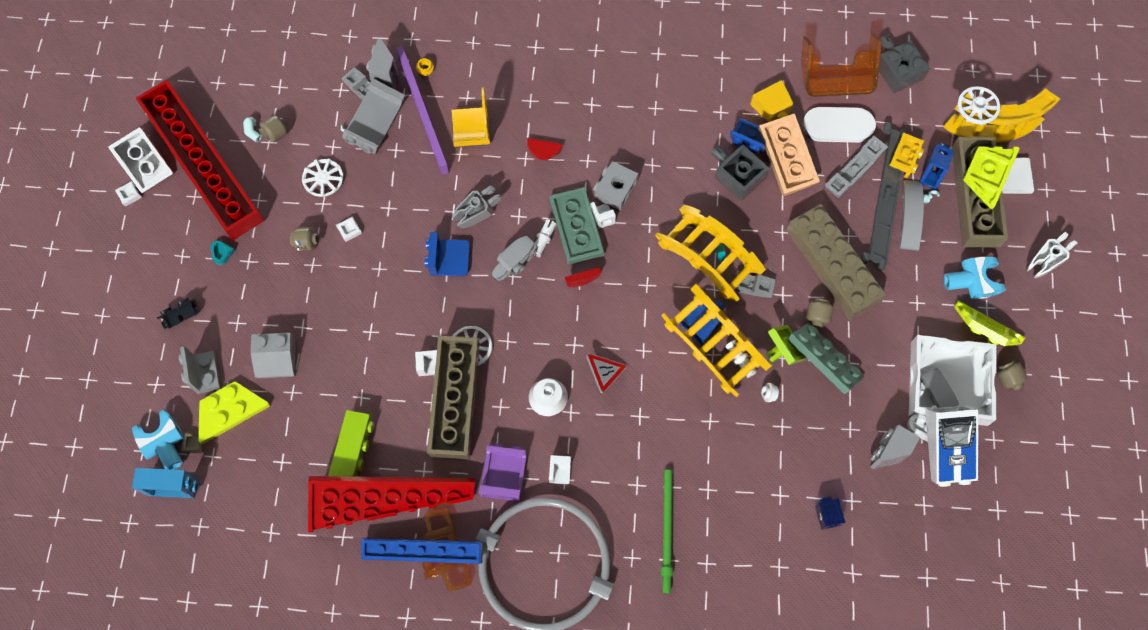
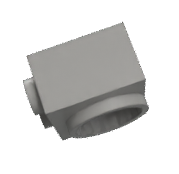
M612 161L610 166H606L603 170L601 181H597L594 186L595 199L621 211L638 182L639 173ZM620 185V186H622V188H619V189H618V188H615L614 186Z

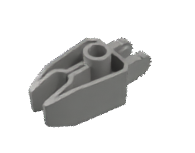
M489 186L482 192L472 191L456 207L452 219L456 222L460 220L457 223L458 227L461 229L468 228L492 216V207L502 200L500 194L493 196L488 201L486 200L496 190L494 186Z
M527 236L515 240L507 249H504L499 254L497 260L500 263L492 271L493 278L503 281L510 274L514 276L520 274L524 270L525 265L534 256L537 245Z

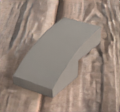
M354 67L341 79L363 100L370 82L364 74Z
M741 271L735 272L734 279ZM749 274L734 291L771 298L775 279L760 274L756 276Z
M938 368L920 375V381L929 391L930 399L937 405V408L959 405L953 390Z

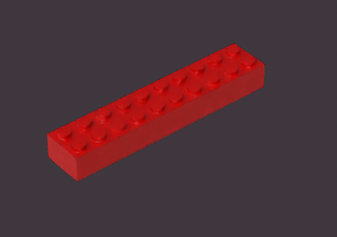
M168 80L161 82L136 97V100L232 241L264 222L258 210Z

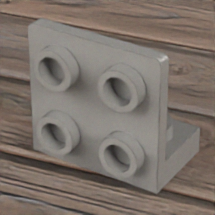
M185 346L180 347L179 361L183 365L184 372H181L183 383H186L197 394L221 389L216 353L209 351L194 355Z

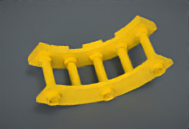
M1045 88L1041 93L1024 104L1001 105L996 119L988 123L995 125H980L970 121L967 122L959 112V115L954 114L943 128L959 137H996V143L1016 140L1035 130L1045 120L1041 116L1051 110L1059 102L1060 98ZM967 93L964 96V98L972 101L971 97ZM962 102V107L970 106L969 104ZM986 109L991 115H994L997 111ZM966 110L964 112L969 116L972 110ZM975 113L972 118L979 120L978 114ZM982 113L983 120L989 119L984 113Z
M683 205L679 209L683 219L667 236L661 233L655 234L659 240L658 244L663 249L682 256L695 269L702 271L720 290L722 297L727 300L738 301L739 297L734 290L750 273L761 275L766 270L753 252L748 253L742 246L744 242L726 226L711 216L704 217L700 214L701 211L696 208ZM688 224L697 226L682 243L674 240ZM703 231H707L715 238L697 255L688 247ZM720 243H724L731 250V253L714 269L705 259ZM738 257L744 264V269L728 284L721 274Z
M695 284L691 288L695 294L694 300L672 320L663 313L661 316L666 321L664 325L671 333L675 331L694 350L692 354L699 362L703 360L720 379L722 382L720 386L727 394L731 392L737 397L739 394L733 387L755 367L761 366L767 371L772 365L750 343L747 337L725 313L714 304L710 297ZM704 304L708 308L706 310L707 313L684 333L677 325L695 308ZM717 317L723 324L721 326L722 329L699 349L690 338L711 319ZM732 334L738 340L736 346L713 365L705 354L726 335ZM747 350L752 356L750 358L751 361L727 381L720 373V370L741 351Z

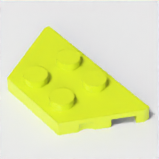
M978 147L964 176L963 181L992 210L998 201L1020 149L1019 147H1013V149Z
M959 300L954 306L965 323L971 327V331L978 335L983 334L987 336L988 340L996 345H1020L1026 338Z
M234 381L199 401V442L202 445L270 407V404Z

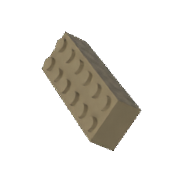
M958 137L952 146V150L954 151L953 163L963 247L1000 248L1008 239L1002 191L992 210L963 181L977 148L997 147L996 137Z
M821 204L789 222L786 229L787 233L849 321L883 301L886 294Z
M438 336L427 454L430 457L470 459L480 348L478 338Z

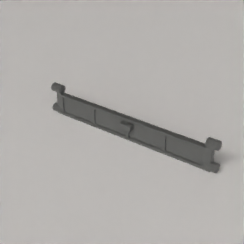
M885 123L883 131L885 134H889L888 148L884 161L869 253H862L861 259L864 264H868L869 261L877 263L879 270H885L887 265L902 175L901 170L889 165L902 134H908L907 129H901V131L892 129L891 123Z

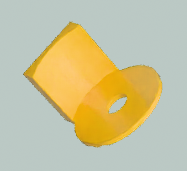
M482 87L483 108L452 110L454 147L490 144L485 87Z

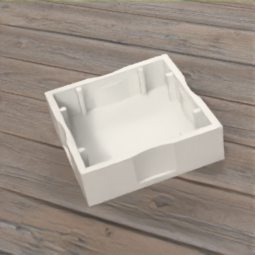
M917 335L911 342L909 416L921 414L926 417L925 409L937 408V405L930 399L929 391L920 381V375L938 368L953 390L959 402L957 406L966 405L978 409V425L989 426L996 420V391L994 386L996 344L973 341L957 342L946 338Z

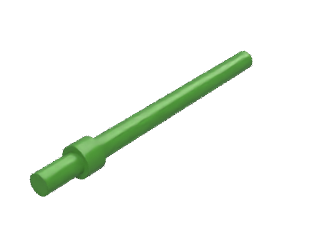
M664 470L663 567H661V576L663 577V593L670 594L671 577H673V567H671L672 470Z

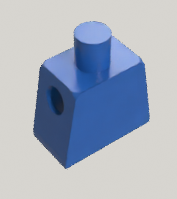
M946 143L935 145L919 181L922 185L937 190L943 180L954 153ZM934 166L938 167V172H932Z
M717 299L714 302L721 310L725 308L720 300ZM704 304L702 306L699 305L680 324L688 330L707 313L706 310L708 308ZM717 317L711 319L692 337L703 346L721 322Z

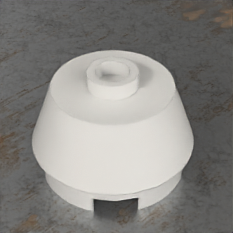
M551 378L541 379L530 389L529 403L532 409L540 415H556L567 404V390L558 380Z

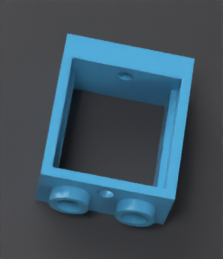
M135 468L132 489L146 496L194 498L199 488V482L196 477L185 470Z

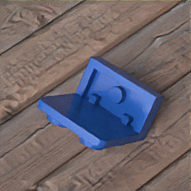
M740 118L735 130L730 132V137L733 140L732 143L738 146L746 145L751 152L756 154L760 152L764 154L766 150L758 130L759 126Z
M430 232V239H426V250H429L428 256H425V267L428 268L430 276L468 275L469 241L440 240L438 232Z

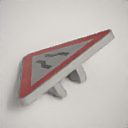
M590 353L586 356L600 393H604L626 369L625 364Z

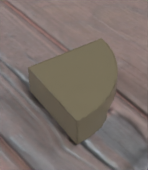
M184 432L181 451L183 453H203V445L199 442V438L189 432Z

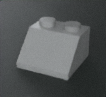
M291 333L251 335V358L256 379L295 377L296 339Z

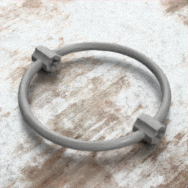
M555 498L526 500L503 512L494 521L489 530L481 528L478 532L476 541L483 542V562L478 564L483 592L494 610L509 623L524 630H563L583 620L597 606L601 598L608 601L614 583L608 581L610 573L608 546L596 522L576 505ZM536 506L558 507L578 516L593 532L598 542L602 559L601 576L594 577L588 592L593 594L591 600L584 608L570 618L549 624L528 622L508 612L495 597L487 576L488 550L494 552L498 546L501 537L496 534L498 529L516 513Z

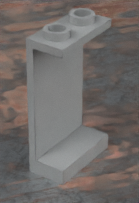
M372 78L368 91L347 129H344L342 138L350 145L355 144L361 147L366 153L376 154L403 104L405 95Z

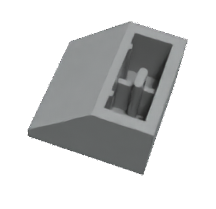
M378 38L376 45L372 47V57L367 62V71H369L370 80L373 78L395 89L399 75L394 57L382 39Z
M897 425L894 429L890 428L879 442L882 445L872 454L870 460L873 462L870 467L876 469L901 463L911 455L920 437L900 425Z

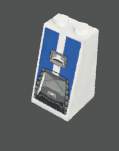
M966 405L925 409L931 481L942 487L951 486V483L958 482L960 485H969L971 481H978V409Z

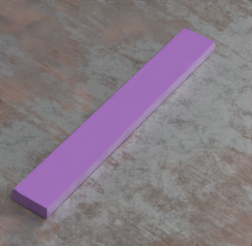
M403 46L398 47L396 51L441 174H448L447 163Z

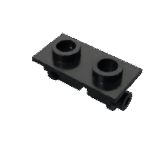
M186 298L178 302V307L174 309L169 307L161 311V316L157 317V319H163L161 324L164 329H171L181 323L179 315H182L183 319L187 320L198 315L197 312L200 310L197 305L193 306L192 304L195 302V299L189 300Z

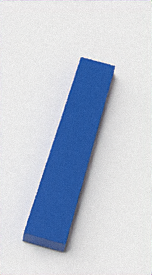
M362 538L361 559L481 564L483 562V542Z

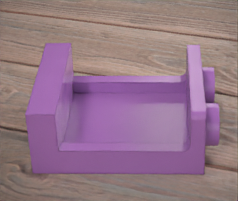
M493 443L492 446L487 445L482 484L479 488L480 497L520 502L527 459L526 450L519 446L504 448L502 444Z

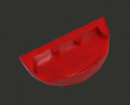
M527 138L529 151L535 158L541 160L551 159V157L559 154L563 148V144Z
M597 267L564 277L566 285L575 288L588 284L601 275V270Z

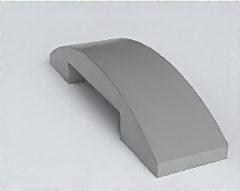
M873 136L861 148V151L825 184V187L838 198L841 197L872 167L888 146Z
M903 180V219L899 249L918 251L923 226V186L921 182Z

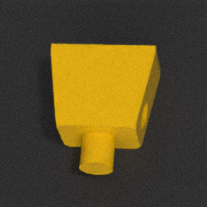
M782 80L753 94L750 103L767 122L789 116L793 107V102Z

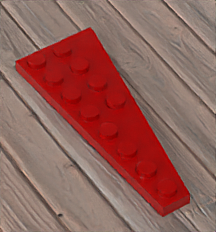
M309 476L308 532H314L315 529L325 527L331 529L335 525L345 523L346 525H351L353 522L360 520L371 521L395 516L397 513L404 511L415 512L416 509L429 507V509L435 508L436 505L444 503L455 504L474 500L475 480L474 478Z

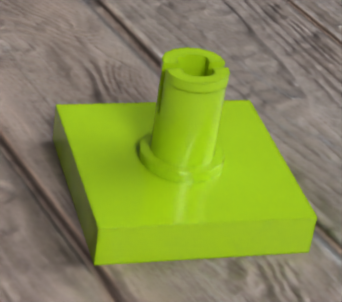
M788 325L774 327L768 331L776 344L773 349L766 352L767 357L772 356L769 358L771 362H775L781 356L785 358L789 365L807 359L788 340L789 336L793 333Z

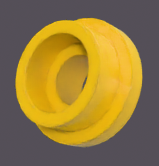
M423 58L418 61L416 70L420 75L428 76L433 72L434 65L429 59Z

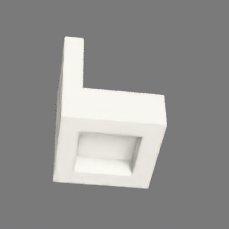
M594 202L590 203L598 229L615 224L616 215L614 210H610L609 205L603 204L596 207Z
M437 350L415 352L418 376L435 375Z
M551 455L549 483H570L571 457Z

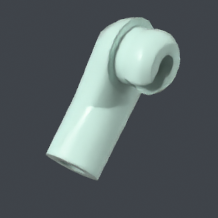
M253 117L246 118L243 122L245 135L257 143L260 142L262 135L254 130L256 120Z

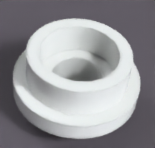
M767 383L762 388L761 395L765 402L776 401L778 398L779 390L773 383Z

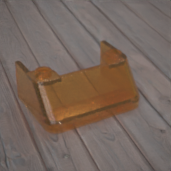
M870 33L869 50L858 52L854 57L853 65L819 66L818 56L812 53L813 44L807 36H803L801 65L807 94L812 97L870 94L874 92L878 83L882 41L875 33Z

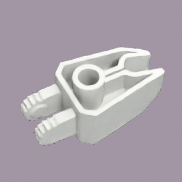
M1064 232L1057 240L1049 239L1032 259L1027 272L1035 265L1042 264V270L1034 278L1046 275L1069 258L1068 251L1078 242L1075 240L1071 241L1064 248L1060 242L1067 238L1069 235L1067 232Z

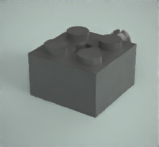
M889 35L879 40V43L886 52L880 54L875 66L893 93L925 79L930 67L911 41L895 46Z
M719 145L711 153L712 156L721 162L717 167L715 178L740 201L767 178L770 168L744 145H741L731 155L727 154Z

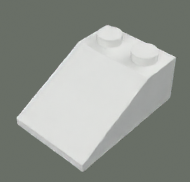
M141 127L108 147L141 193H144L173 174L154 143Z

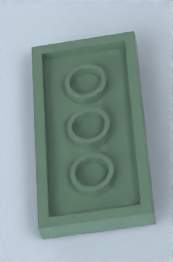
M585 187L550 195V204L568 265L604 256V250Z
M807 323L789 336L788 340L842 393H848L863 380L864 376L861 374V371L853 366L844 354L838 352L832 343L818 332L816 327Z

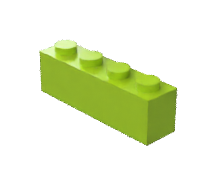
M346 410L328 476L358 477L359 471H362L364 466V460L362 459L364 452H367L369 448L368 436L374 429V421L370 414Z

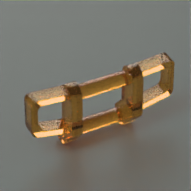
M443 507L427 512L424 516L427 533L415 538L434 540L447 535L448 540L457 541L456 529L452 524L447 508ZM443 514L448 526L432 531L429 517ZM422 562L425 573H423L425 580L441 574L449 592L463 589L471 584V578L466 566L467 563H446L432 568L431 562ZM462 567L466 582L452 586L446 572Z

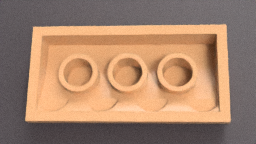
M795 113L759 126L760 136L765 145L783 197L820 182Z

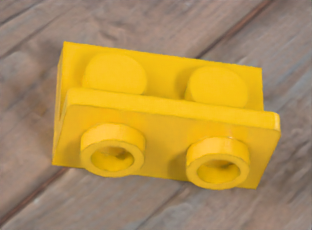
M903 133L889 166L904 171L905 178H908L910 173L914 174L918 167L916 160L917 158L920 159L924 152L922 148L924 141Z

